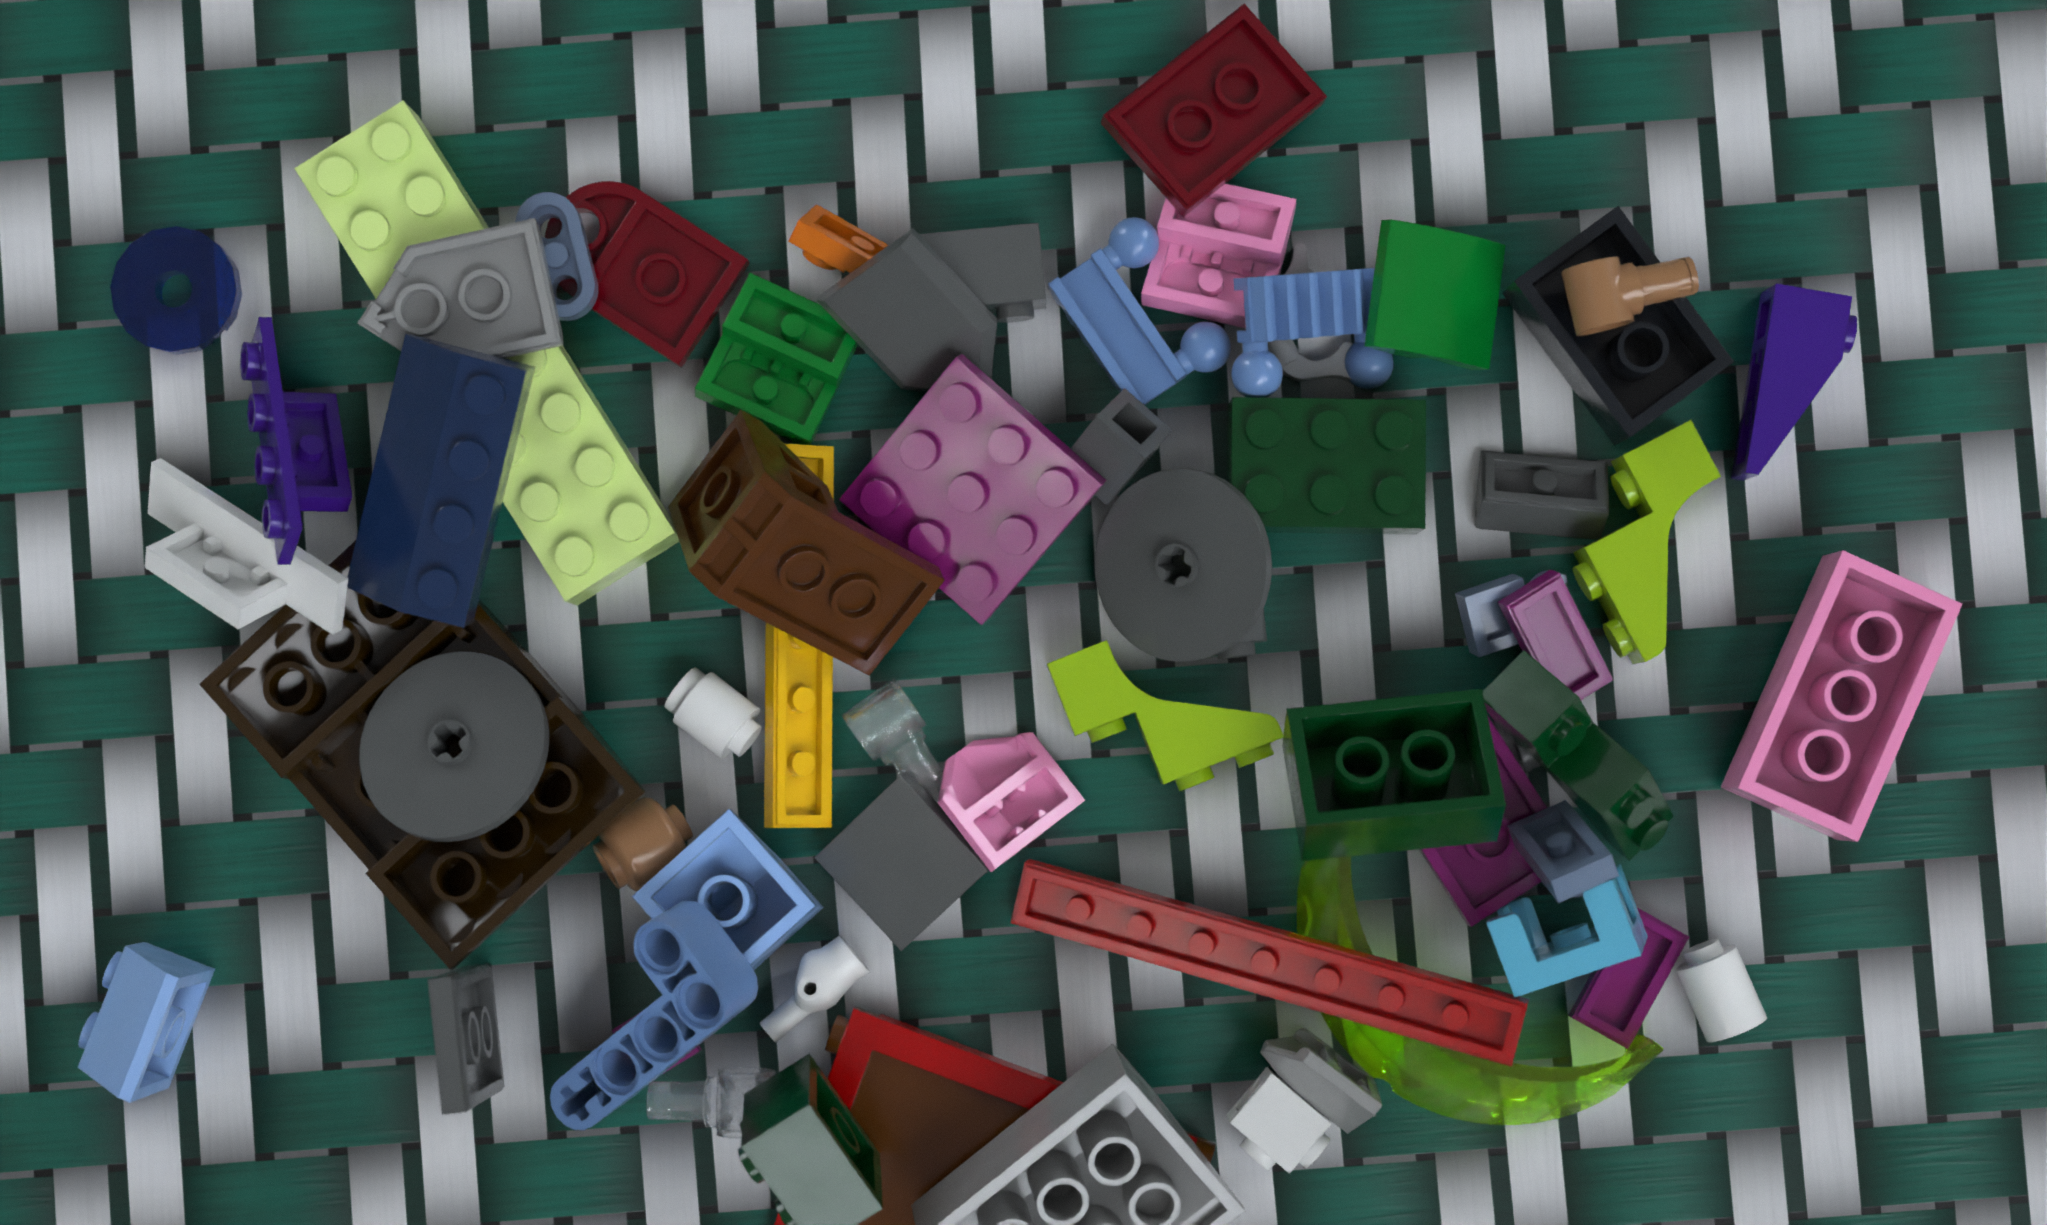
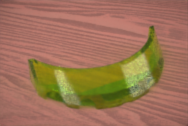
M1351 856L1306 861L1300 869L1297 886V934L1373 955L1364 935L1355 905ZM1320 1012L1329 1029L1347 1053L1373 1078L1387 1081L1395 1094L1434 1113L1478 1124L1523 1125L1540 1123L1585 1110L1616 1094L1664 1049L1654 1040L1638 1034L1624 1055L1612 1060L1573 1067H1538L1513 1063L1511 1067Z

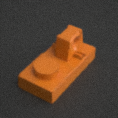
M817 204L798 220L788 241L801 248L804 257L814 265L827 270L838 269L843 273L845 271L853 272L889 246Z

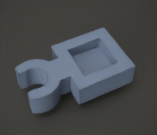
M1545 570V571H1542V572L1536 574V575L1530 580V582H1531L1532 580H1534L1535 578L1539 577L1540 575H1542L1543 573L1547 572L1548 570ZM1560 573L1564 583H1567L1566 575ZM1510 574L1455 593L1469 653L1482 657L1518 644L1497 602L1523 587L1525 584L1522 577Z

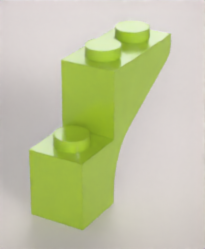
M1691 420L1611 461L1616 471L1615 474L1611 475V483L1618 498L1627 509L1635 507L1640 518L1573 552L1579 565L1573 567V572L1581 590L1590 601L1598 598L1609 619L1608 622L1603 624V629L1610 645L1620 658L1628 655L1632 664L1647 662L1661 654L1666 646L1668 537L1672 521L1680 507L1691 495L1703 486L1721 477Z
M1107 640L1047 663V668L1074 736L1087 732L1091 743L1127 730L1123 717L1134 714L1161 784L1175 780L1179 791L1215 778L1211 766L1235 757L1238 767L1241 768L1274 755L1270 743L1283 738L1278 721L1269 714L1167 701L1144 693L1122 672Z

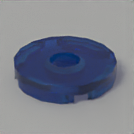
M178 226L152 230L132 242L117 261L110 286L114 312L126 332L151 349L175 355L201 351L215 343L213 340L218 338L224 330L227 331L237 318L242 298L239 270L224 248L199 231ZM174 275H187L192 284L191 297L180 307H168L162 298V289L165 282Z

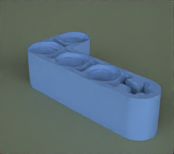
M682 901L643 924L636 932L633 943L635 956L640 966L662 995L554 1083L550 1093L551 1107L556 1117L565 1126L573 1130H586L597 1124L746 1009L756 998L758 982L753 968L713 914L704 905L695 901ZM595 1082L602 1091H599L594 1084Z

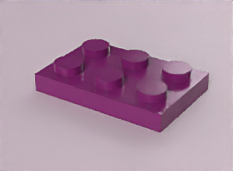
M1489 717L1488 720L1506 802L1497 841L1419 849L1467 926L1470 927L1542 882L1515 848L1507 826L1547 807Z

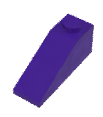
M1777 283L1760 294L1731 479L1745 481L1760 474L1842 361L1843 353L1851 351L1857 333V317L1850 315L1852 296Z

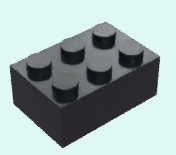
M1619 206L1517 278L1502 293L1614 446L1633 436L1734 362L1686 296L1644 306L1641 314L1633 315L1634 322L1595 334L1576 336L1561 271L1578 264L1607 257H1619L1620 265L1632 263L1635 267L1660 263Z

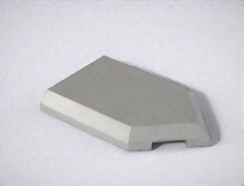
M535 218L407 246L393 267L395 271L376 300L374 302L371 301L358 321L359 325L400 351L402 350L404 337L407 333L504 359L563 346V334L543 240Z

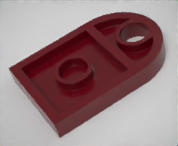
M602 181L578 188L565 198L575 206L579 213L593 214L600 223L598 236L593 242L588 244L599 289L596 303L591 310L682 368L748 268L749 260L633 186L620 182ZM557 218L549 219L545 238L552 239L560 234L562 230L561 220ZM565 279L559 283L571 297H574L578 288L575 280Z

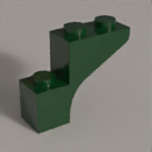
M1523 650L1482 691L1489 715L1497 725L1518 742L1552 776L1605 839L1628 861L1640 850L1646 851L1651 849L1665 835L1669 825L1668 822L1674 815L1649 769L1592 721L1579 696Z

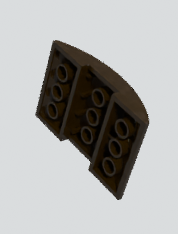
M356 540L328 565L345 577H348ZM347 588L343 627L341 631L334 635L288 605H284L199 684L278 775L283 779L290 780L355 853L369 869L365 874L450 970H454L645 793V790L578 707L480 599L478 600L475 617L463 628L399 612ZM445 653H483L498 658L515 668L529 681L539 695L545 708L549 726V748L544 770L534 791L521 808L507 821L489 832L474 838L453 842H436L415 837L389 822L374 806L364 787L360 772L359 753L361 736L366 720L383 691L410 667L423 660ZM455 734L446 740L449 747L447 753L453 758L463 751L459 745L461 739Z

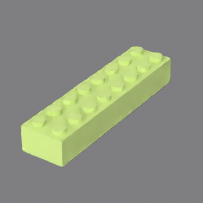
M404 100L294 168L375 298L378 297L395 271L393 267L407 246L489 228L424 123ZM564 346L505 358L535 366V371L503 503L564 601L578 606L679 542L669 513Z

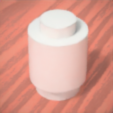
M696 667L691 669L679 681L670 693L664 706L674 715L673 723L720 759H724L731 752L738 757L742 756L754 743L762 730V726L756 722L761 710L759 707L713 672L705 675Z

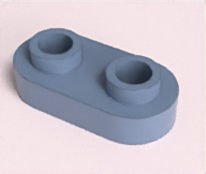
M553 192L535 194L521 205L515 222L535 218L541 232V227L546 220L550 218L561 220L562 230L560 234L552 239L542 237L559 320L572 321L579 319L593 308L599 290L582 218L575 206L564 196ZM565 279L575 280L578 288L574 297L568 300L559 299L556 294L558 284Z

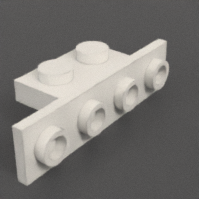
M162 458L151 462L148 514L175 531V533L146 547L145 568L238 630L285 604L332 635L342 630L348 585L347 577L298 546L296 547L291 565H277L274 539H265L260 521Z

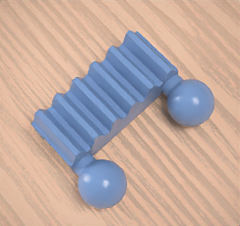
M1131 217L1120 221L1114 226L1109 236V245L1091 254L1090 259L1059 279L1057 277L1048 283V289L1055 302L1063 309L1070 324L1078 331L1083 343L1093 353L1099 366L1104 369L1112 385L1119 393L1125 388L1142 404L1146 405L1186 378V375L1194 370L1207 373L1221 368L1230 356L1231 342L1228 334L1221 326L1212 322H1199L1186 330L1182 336L1178 351L1173 353L1116 271L1122 266L1140 268L1149 264L1155 258L1159 249V237L1153 225L1142 218Z
M1375 268L1233 278L1234 291L1243 290L1246 324V330L1237 331V342L1242 343L1243 353L1235 360L1231 372L1232 382L1237 391L1245 397L1267 398L1279 388L1282 382L1283 370L1278 358L1268 351V342L1354 334V343L1347 351L1345 357V368L1351 378L1349 381L1363 389H1373L1383 385L1392 374L1394 366L1393 356L1391 353L1364 346Z

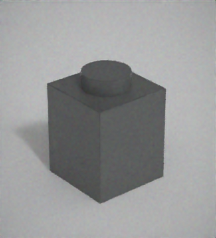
M1124 388L1093 419L1071 447V450L1107 480L1095 496L1108 505L1137 475L1173 430Z

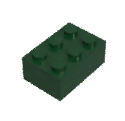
M1232 397L1227 407V482L1235 486L1250 501L1257 511L1266 533L1416 535L1425 529L1426 400Z
M1482 689L1286 709L1282 748L1301 861L1497 841L1506 802Z

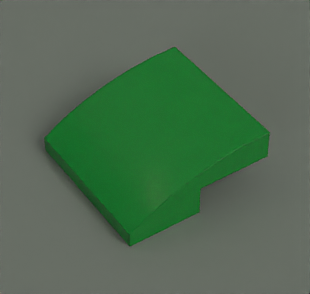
M1391 219L1381 220L1364 346L1405 358H1429L1469 370H1489L1506 245L1437 227Z
M749 273L722 325V336L695 386V397L734 415H737L742 410L762 421L773 433L800 445H811L841 384L858 343L820 304Z

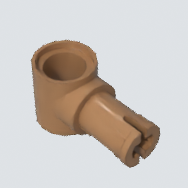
M1607 257L1578 264L1561 271L1576 336L1595 334L1634 322L1633 315L1641 314L1644 306L1694 295L1699 289L1698 274L1691 257L1637 267L1632 263L1620 265L1619 257Z

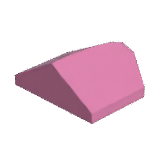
M1033 732L1020 733L1013 737L973 740L944 762L938 798L939 806L990 872L1001 866L1085 801Z

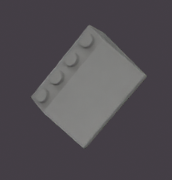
M1113 1043L911 1204L915 1225H1229L1245 1212L1241 1202L1158 1095Z

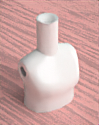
M839 935L822 948L810 950L802 956L794 985V994L763 1019L760 1025L776 1043L809 1014L824 1011L836 1005L856 981L871 972Z

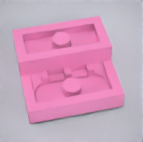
M1224 184L1186 216L1182 217L1166 198L1157 225L1159 249L1155 258L1150 262L1141 292L1142 305L1246 328L1243 290L1234 291L1233 278L1280 275L1294 218L1296 199Z

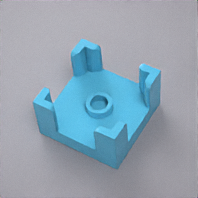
M1621 864L1616 865L1618 877L1583 892V898L1594 924L1593 928L1589 929L1587 923L1574 925L1550 935L1552 942L1547 943L1533 903L1528 897H1522L1509 902L1497 910V917L1487 921V926L1514 998L1642 955L1648 935Z

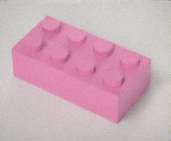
M1844 550L1823 555L1721 784V788L1836 840L1858 842L1962 607V603Z

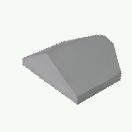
M1302 1028L1291 1037L1268 1039L1264 1042L1260 1053L1277 1075L1301 1098L1347 1134L1375 1116L1382 1107L1376 1081L1309 1030Z

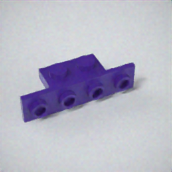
M259 317L252 342H243L240 371L243 380L252 382L253 393L250 394L248 399L247 421L249 431L259 432L260 446L257 447L255 453V479L258 485H266L268 495L262 510L263 535L265 539H274L277 565H291L303 529L300 511L348 512L352 500V491L336 394L283 392L272 317Z

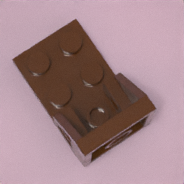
M742 410L739 411L668 506L689 572L712 594L867 675L873 672L945 581L939 567L839 513L828 487L762 421Z

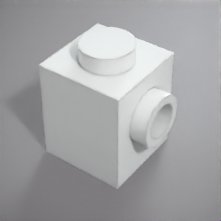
M1268 1067L1264 1069L1226 1114L1229 1122L1246 1136L1239 1146L1267 1171L1275 1163L1280 1165L1289 1174L1298 1163L1304 1168H1308L1320 1156L1330 1141V1138L1324 1134L1331 1125L1330 1121L1301 1098Z

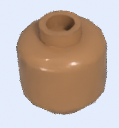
M643 797L636 800L599 835L600 841L593 845V850L603 870L618 889L627 885L630 889L637 892L686 848L685 841L692 838L693 833L683 814L674 804L664 809L656 800Z

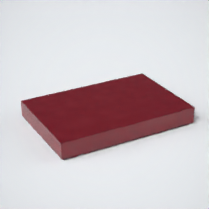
M1244 3L1105 113L1101 124L1184 217L1322 106L1327 96Z

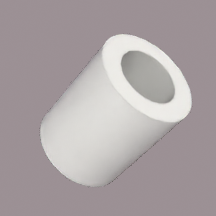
M1716 938L1697 944L1683 952L1686 962L1678 966L1676 972L1707 1042L1731 1038L1767 1020L1766 1013L1736 945L1722 947L1720 940Z

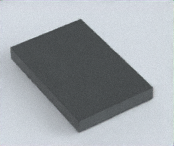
M489 963L467 965L428 979L442 1115L467 1112L505 1087L492 966H489Z

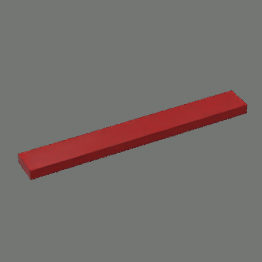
M1028 859L1024 863L1010 922L1511 1067L1530 1000L1521 996L1514 998V995L1033 859Z

